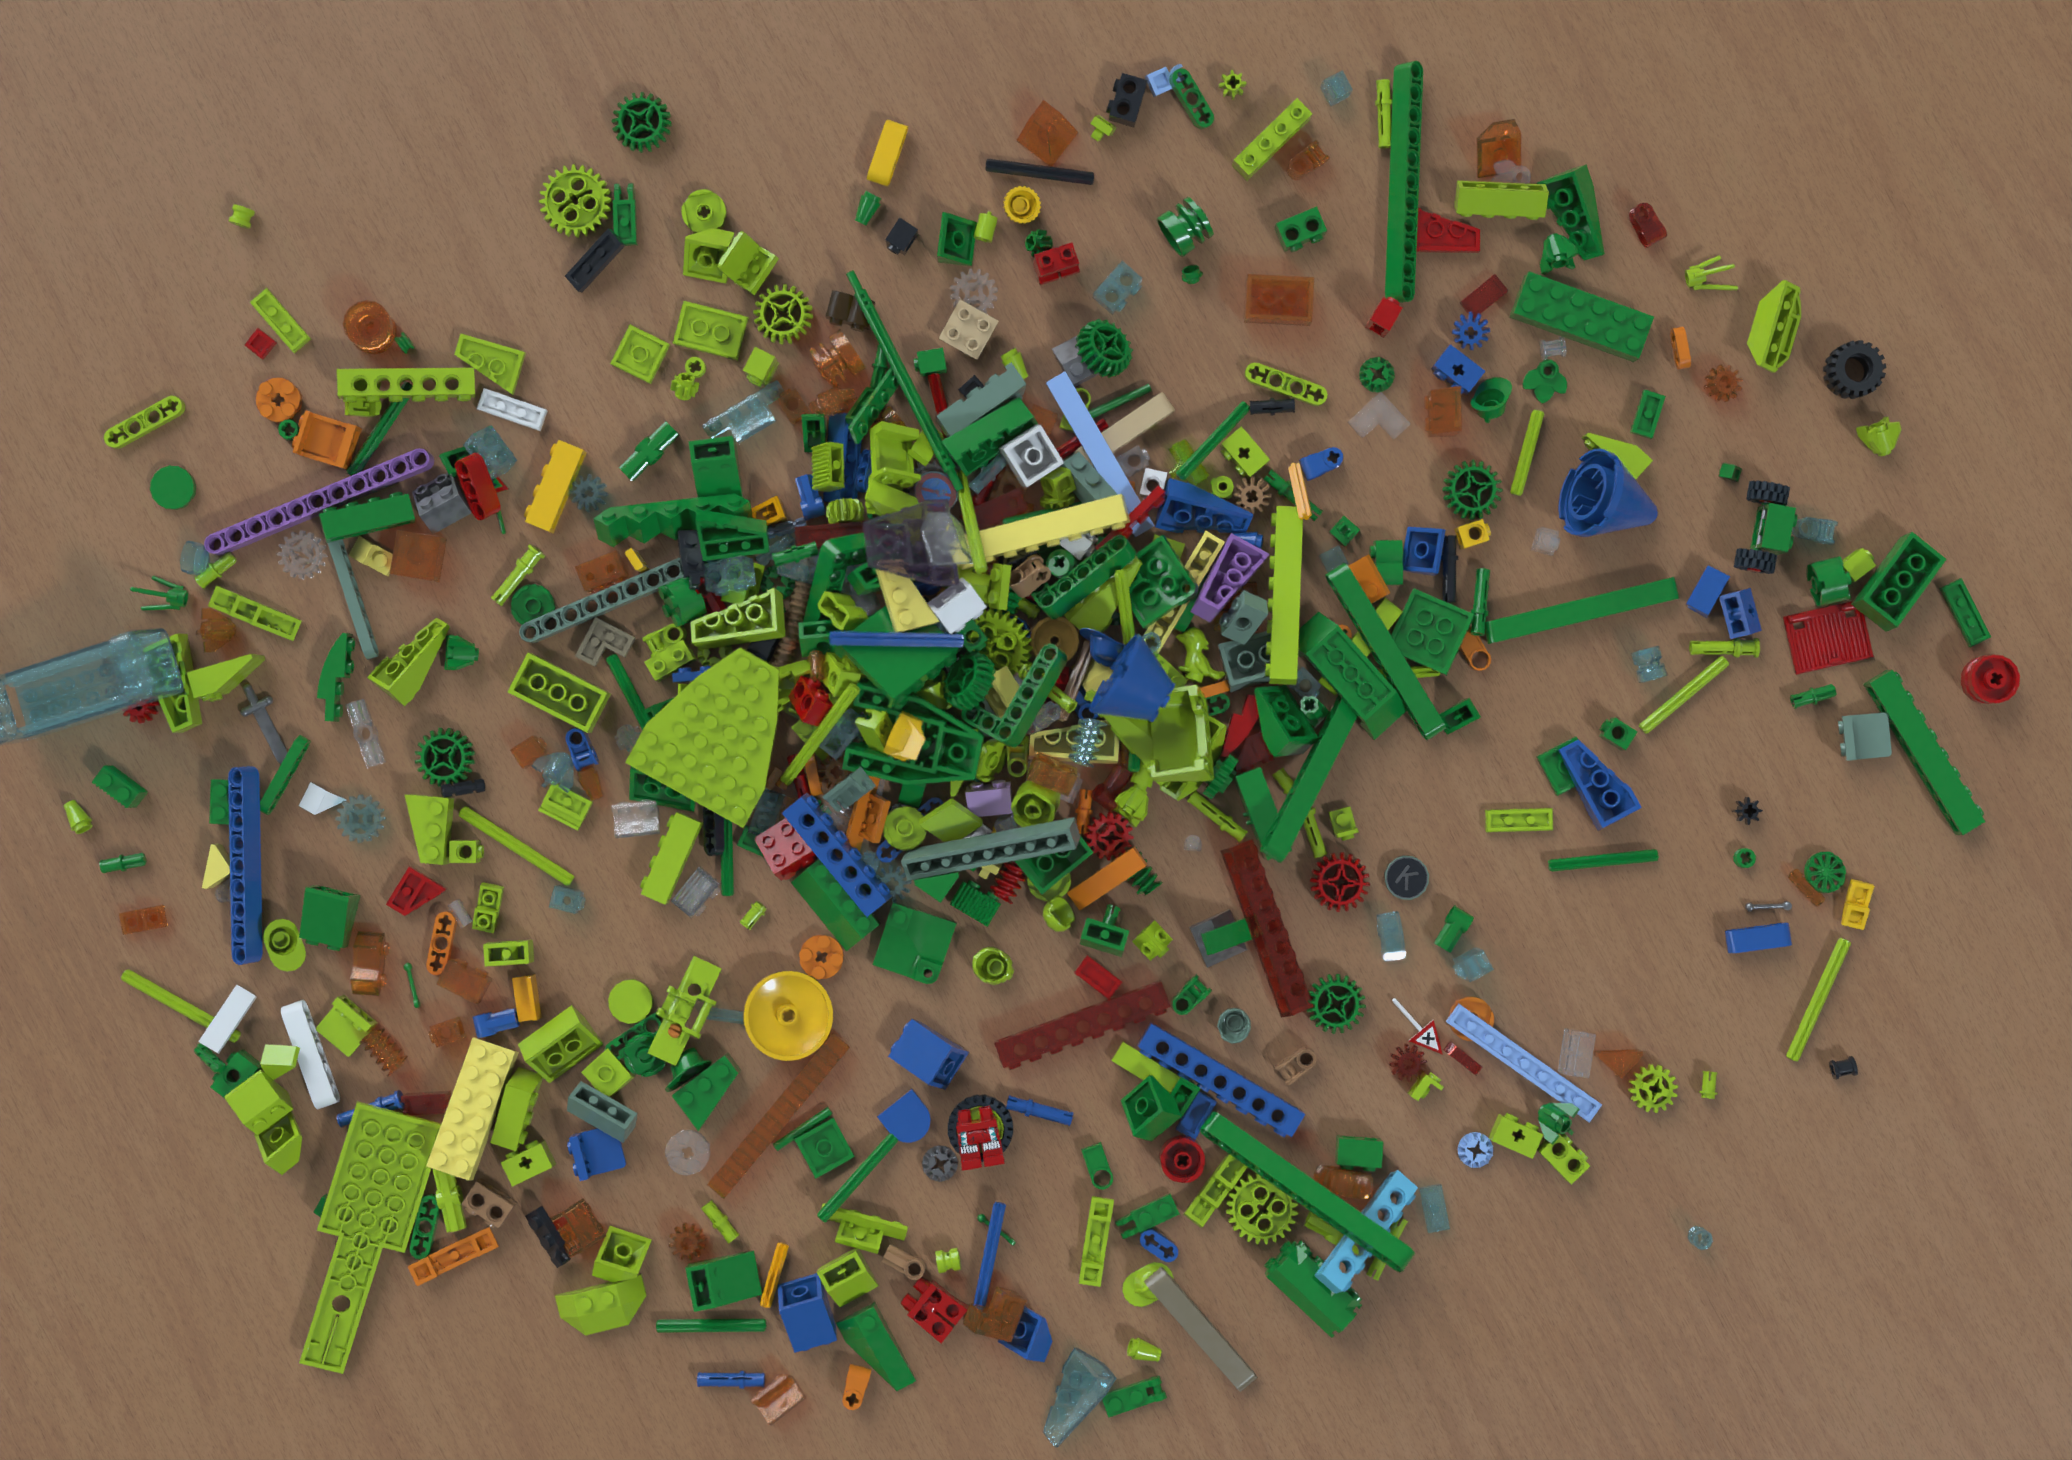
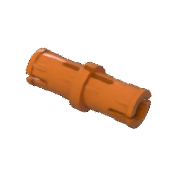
M1079 789L1078 809H1075L1079 834L1081 832L1082 834L1089 832L1087 824L1089 825L1090 815L1093 814V810H1091L1093 790Z

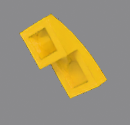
M1854 879L1850 880L1842 913V925L1864 930L1870 912L1868 906L1875 887L1873 884Z

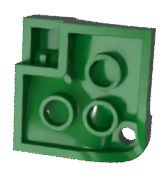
M1161 535L1136 553L1142 565L1129 587L1131 610L1145 629L1177 606L1193 599L1198 592L1197 582L1184 567L1164 535ZM1190 585V591L1186 593L1185 587Z
M893 902L873 965L924 984H932L939 977L957 923ZM930 969L932 976L926 977L924 970Z

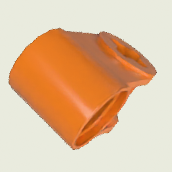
M850 1364L842 1399L843 1405L847 1409L856 1410L861 1406L872 1369ZM852 1393L856 1394L854 1402H850L849 1398Z

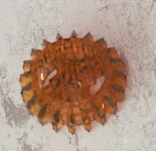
M1319 1165L1316 1167L1313 1176L1316 1182L1339 1196L1367 1199L1373 1191L1374 1179L1360 1171L1341 1169L1339 1166Z

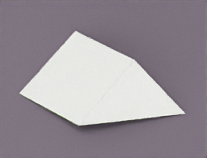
M310 782L299 806L316 815L346 801V799L334 795Z

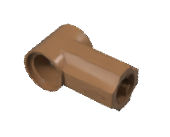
M892 1244L889 1245L881 1261L905 1274L911 1280L920 1279L926 1270V1263L922 1258L915 1257ZM917 1263L920 1265L921 1272L918 1274L912 1273L910 1264Z

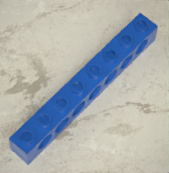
M1152 1022L1149 1023L1137 1044L1141 1048L1139 1051L1141 1054L1150 1059L1153 1055L1160 1060L1159 1064L1169 1070L1171 1067L1179 1071L1178 1075L1188 1081L1192 1078L1198 1082L1197 1086L1206 1092H1209V1090L1217 1093L1216 1098L1226 1104L1231 1101L1236 1104L1235 1109L1245 1115L1248 1112L1255 1115V1121L1264 1126L1267 1123L1275 1127L1273 1131L1284 1138L1286 1135L1290 1137L1294 1135L1305 1116V1113ZM1159 1042H1166L1169 1047L1165 1053H1159L1156 1050ZM1179 1053H1185L1188 1059L1186 1063L1178 1064L1175 1061L1176 1056ZM1199 1064L1207 1067L1206 1073L1201 1076L1196 1075L1194 1071L1195 1067ZM1217 1076H1224L1226 1078L1225 1084L1221 1087L1214 1085V1079ZM1237 1087L1245 1089V1094L1241 1098L1233 1096V1091ZM1257 1098L1264 1100V1105L1261 1109H1254L1252 1107L1253 1101ZM1273 1111H1283V1117L1277 1121L1271 1118Z

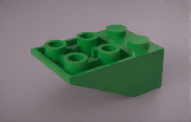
M733 436L688 441L697 497L734 493L743 497L736 439Z
M754 1250L692 1262L685 1268L694 1312L717 1308L763 1294Z

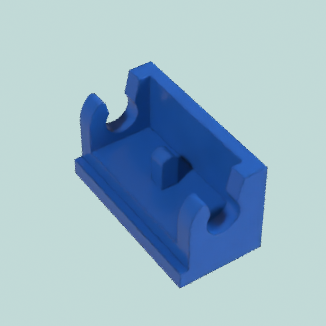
M1708 565L1686 603L1687 608L1707 618L1730 576Z

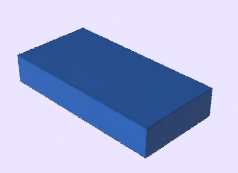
M1199 1091L1180 1119L1176 1130L1196 1139L1200 1133L1199 1129L1209 1117L1217 1101Z

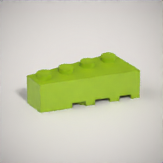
M775 588L769 589L766 593L759 596H752L749 600L742 603L730 605L727 609L720 612L716 611L691 621L692 644L700 649L786 637L783 594Z

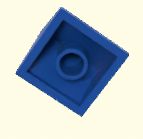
M1407 527L1403 550V571L1430 576L1437 575L1439 573L1446 530Z

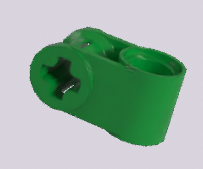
M1197 974L1171 1000V1008L1179 1015L1188 1014L1212 991L1211 988H1207L1198 979L1199 976ZM1184 998L1187 1001V1007L1181 1011L1177 1010V1000Z

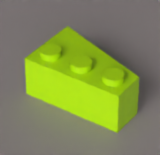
M518 1067L508 1081L493 1131L492 1144L516 1151L520 1144H525L528 1136L526 1128L532 1121V1110L537 1102L538 1092L543 1079L540 1074Z

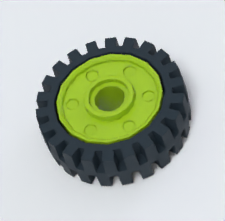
M973 1095L957 1104L948 1121V1137L957 1153L960 1154L956 1128L958 1111L970 1109L972 1120L980 1119L979 1107L989 1105L994 1116H997L1003 1152H1005L1012 1140L1013 1120L1009 1110L1006 1109L1001 1101L992 1096ZM979 1144L982 1162H984L982 1145Z

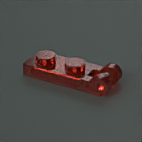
M1022 487L975 506L974 510L979 530L1029 509V503L1025 502ZM1015 499L1017 506L1011 508L1008 501Z

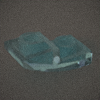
M765 788L757 804L748 830L749 833L758 836L775 825L785 797L784 794Z
M1394 911L1376 915L1378 936L1381 938V952L1384 962L1406 958L1399 912Z

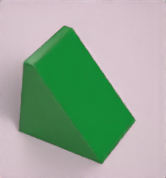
M1722 463L1718 476L1739 482L1742 469L1736 465Z

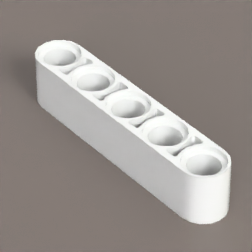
M300 1000L281 1007V1015L292 1046L300 1047L297 1060L313 1105L316 1109H321L338 1103L340 1095L305 1000Z

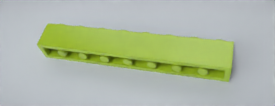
M1277 506L1276 513L1271 514V526H1275V534H1271L1270 547L1274 548V556L1270 555L1269 569H1273V577H1269L1268 590H1273L1272 598H1268V612H1272V620H1267V633H1271V642H1266V655H1270V663L1265 665V677H1269V684L1296 685L1303 520L1298 516L1297 507Z

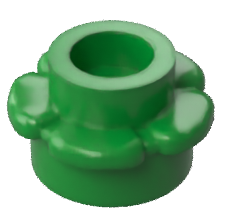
M1188 265L1182 269V281L1188 284L1199 282V277L1203 275L1198 265Z

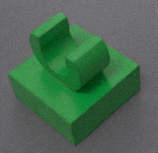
M1343 515L1328 533L1346 547L1360 529Z

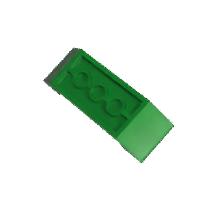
M1317 612L1299 628L1298 656H1305L1361 719L1360 726L1373 740L1378 738L1407 711L1398 692L1336 623L1322 613Z

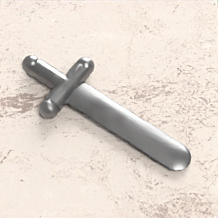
M246 684L243 690L250 705L242 708L240 714L246 717L253 713L277 762L282 764L288 752L265 709L266 706L273 703V698L266 696L258 700L252 686Z

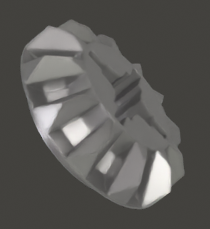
M935 1146L925 1153L922 1166L924 1173L931 1180L941 1182L949 1180L955 1174L958 1161L955 1153L948 1147ZM935 1156L939 1158L940 1161L948 1159V1161H946V1163L944 1164L945 1172H943V1170H941L939 1167L932 1169V1167H934V1165L936 1164Z

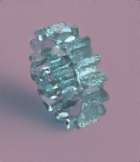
M358 795L357 799L355 796H350V803L343 801L344 809H337L341 813V816L335 817V820L341 821L337 829H344L342 836L350 835L349 841H354L356 838L358 843H363L364 838L366 841H372L371 835L377 837L379 836L377 829H384L380 822L386 820V818L381 817L380 813L385 810L378 809L377 806L380 802L375 801L372 803L371 796H367L365 800L364 795ZM364 804L367 806L360 810L355 805ZM358 815H363L362 823H358V820L360 819ZM362 828L366 833L360 834L354 831Z

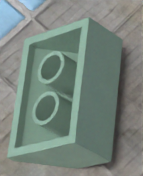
M1265 631L1254 634L1245 645L1234 640L1218 644L1230 692L1269 682V677H1265V665L1270 663V655H1266V642H1271V633Z

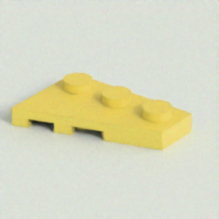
M899 563L876 569L895 633H903L940 622Z

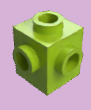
M1154 920L1132 942L1151 961L1156 956L1161 958L1169 950L1167 946L1173 939Z

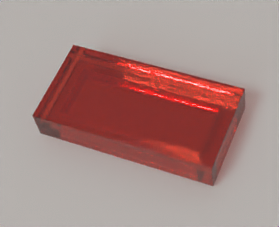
M1494 274L1464 298L1460 304L1468 314L1473 312V318H1476L1478 313L1484 312L1509 290Z

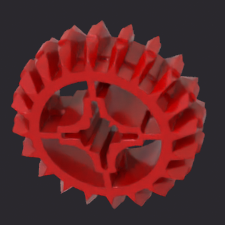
M1343 852L1339 853V859L1336 858L1335 853H1331V861L1324 856V865L1320 862L1316 863L1321 869L1319 871L1312 869L1311 871L1317 875V878H1310V882L1317 885L1310 887V890H1318V893L1313 896L1314 899L1322 897L1319 904L1323 906L1328 902V910H1331L1333 905H1335L1336 912H1340L1341 905H1343V909L1346 912L1349 911L1348 904L1356 908V899L1361 903L1364 901L1359 896L1360 893L1368 895V891L1363 890V886H1370L1369 882H1363V879L1368 878L1369 874L1361 873L1366 869V866L1357 867L1360 859L1357 858L1352 863L1353 855L1351 854L1345 860ZM1338 864L1334 876L1323 878L1328 868ZM1345 864L1354 870L1357 880L1346 877ZM1341 875L1343 876V880H1345L1346 882H1351L1350 884H1341L1340 888L1338 889V885L1329 881L1339 880V876ZM1322 884L1333 886L1335 900L1326 895ZM1356 887V890L1349 898L1342 900L1346 888Z

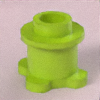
M1219 476L1211 480V494L1225 499L1232 497L1234 485L1230 478ZM1220 484H1224L1226 486L1225 491H1221L1219 489Z

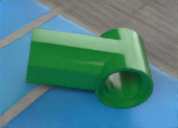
M1313 695L1310 697L1304 696L1300 701V710L1313 728H1316L1330 713Z
M1454 905L1447 914L1444 921L1445 924L1435 939L1434 944L1451 953L1461 935L1469 929L1474 917Z

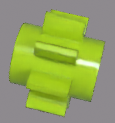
M1231 70L1228 76L1222 74L1221 78L1224 83H1219L1218 88L1224 89L1223 97L1229 95L1234 100L1237 93L1241 96L1244 92L1240 87H1245L1247 82L1241 81L1242 73L1237 75ZM1230 81H1233L1234 85H1236L1234 89L1229 85Z
M684 372L678 376L675 375L674 380L671 382L670 390L675 391V396L678 399L689 400L691 397H695L698 392L699 383L694 382L695 377L692 374Z

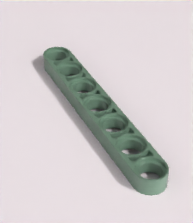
M344 541L328 543L362 652L367 660L378 657L379 652Z

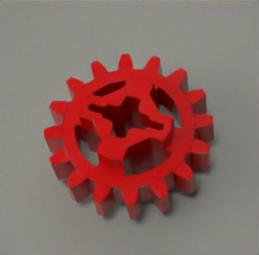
M1108 811L1107 817L1103 813H1099L1100 819L1092 818L1094 824L1093 826L1087 824L1090 832L1085 833V836L1090 839L1086 843L1089 847L1092 846L1093 854L1097 852V857L1100 859L1105 855V858L1110 861L1111 855L1118 858V853L1124 854L1126 852L1124 848L1132 846L1128 840L1134 839V836L1128 833L1133 828L1127 825L1129 821L1126 818L1121 820L1119 813L1114 817L1113 813ZM1115 823L1120 825L1122 831L1116 830ZM1111 832L1113 836H1110L1109 840H1107L1105 836H1108ZM1096 841L1102 842L1103 849L1097 845Z

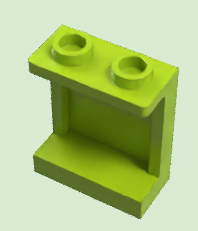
M883 421L869 429L872 479L880 480L884 484H899L904 488L912 487L913 484L920 481L921 475L914 473L913 457L908 454L912 442L920 438L919 429Z

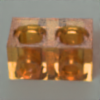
M1036 751L1027 771V780L1065 796H1069L1077 779L1076 767Z

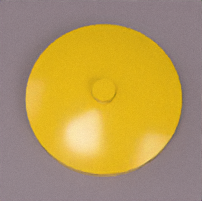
M781 971L763 978L751 990L744 1006V1026L751 1042L765 1055L784 1061L798 1060L814 1053L825 1042L833 1023V1008L826 990L818 981L800 972Z

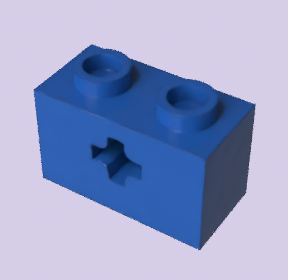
M1451 344L1431 368L1434 371L1433 374L1438 379L1448 381L1452 384L1451 388L1460 395L1462 393L1467 395L1485 373L1484 369ZM1458 367L1460 368L1459 374L1455 376L1453 374L1455 371L1454 369Z
M1751 588L1719 596L1730 639L1762 631Z

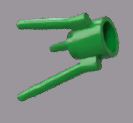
M152 576V580L168 586L172 590L169 589L165 593L143 588H130V591L165 597L166 602L170 603L142 606V611L180 610L181 607H186L189 593L188 590H184V586L173 584L156 576Z

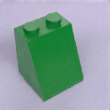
M321 885L306 887L299 938L306 939L305 943L310 945L326 944L327 949L335 951L348 947L361 895Z

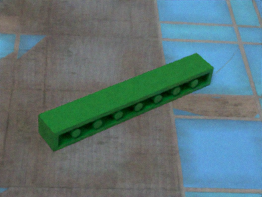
M1893 669L1885 670L1863 685L1880 713H1887L1891 731L1954 834L1963 836L1986 822L1983 818L1984 812L1978 804L1973 802L1971 798L1972 792L1966 785L1962 784L1959 779L1961 775L1956 767L1951 766L1946 750L1943 747L1940 748L1936 741L1938 739L1936 733L1926 725L1925 715L1915 707L1912 694L1902 686L1903 680L1896 671L1894 672Z

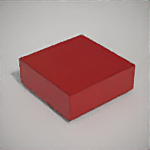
M257 328L244 345L264 360L277 342Z

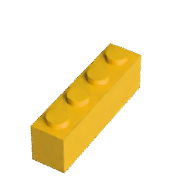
M558 440L557 444H553L550 450V456H552L550 462L544 465L541 472L543 479L540 485L537 484L533 491V497H535L533 503L526 508L524 514L526 523L554 533L587 454L586 451L561 440Z

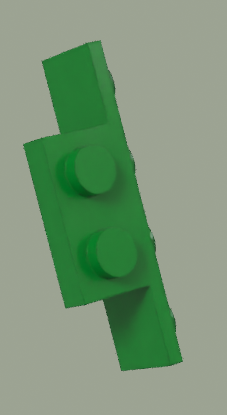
M891 367L875 389L870 387L864 389L845 417L847 424H850L848 428L856 444H859L867 434L873 422L878 418L882 409L900 386Z

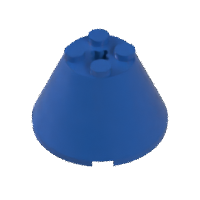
M1135 634L1110 667L1113 670L1110 678L1106 681L1103 680L1092 700L1090 711L1095 714L1144 719L1153 722L1159 713V707L1164 708L1170 700L1168 695L1174 689L1175 683L1171 681L1143 637Z

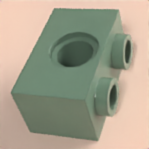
M1243 591L1239 597L1233 600L1228 612L1224 613L1220 618L1219 624L1221 625L1222 636L1245 645L1268 615L1267 600Z

